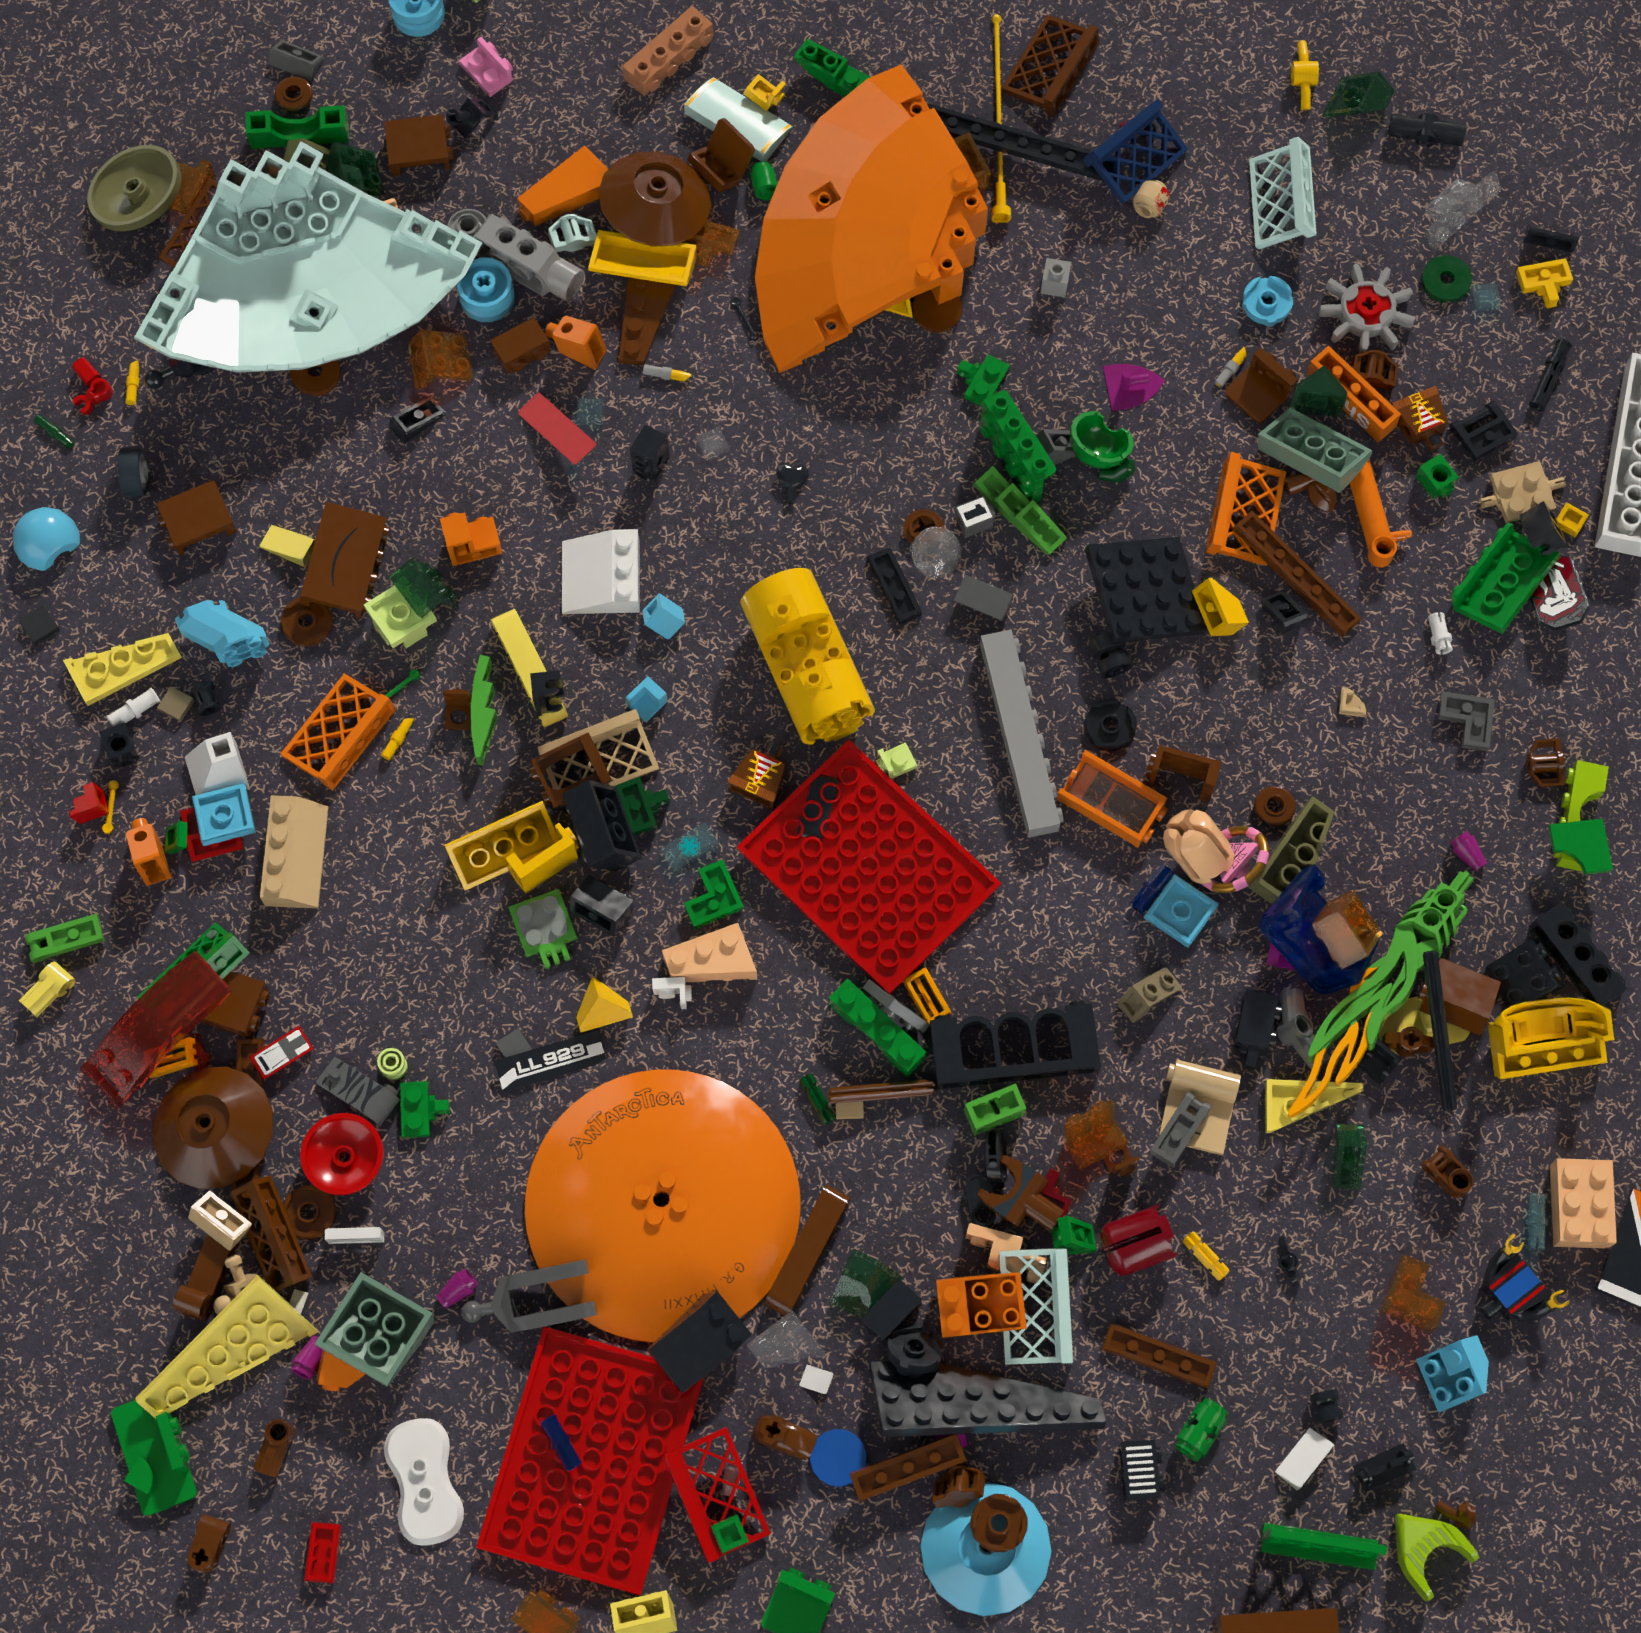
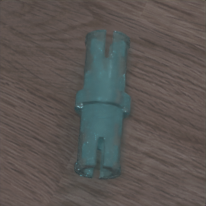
M1537 1193L1528 1194L1529 1218H1526V1225H1528L1527 1250L1534 1251L1537 1240V1251H1545V1227L1548 1226V1219L1545 1218L1546 1195L1539 1194L1537 1205Z

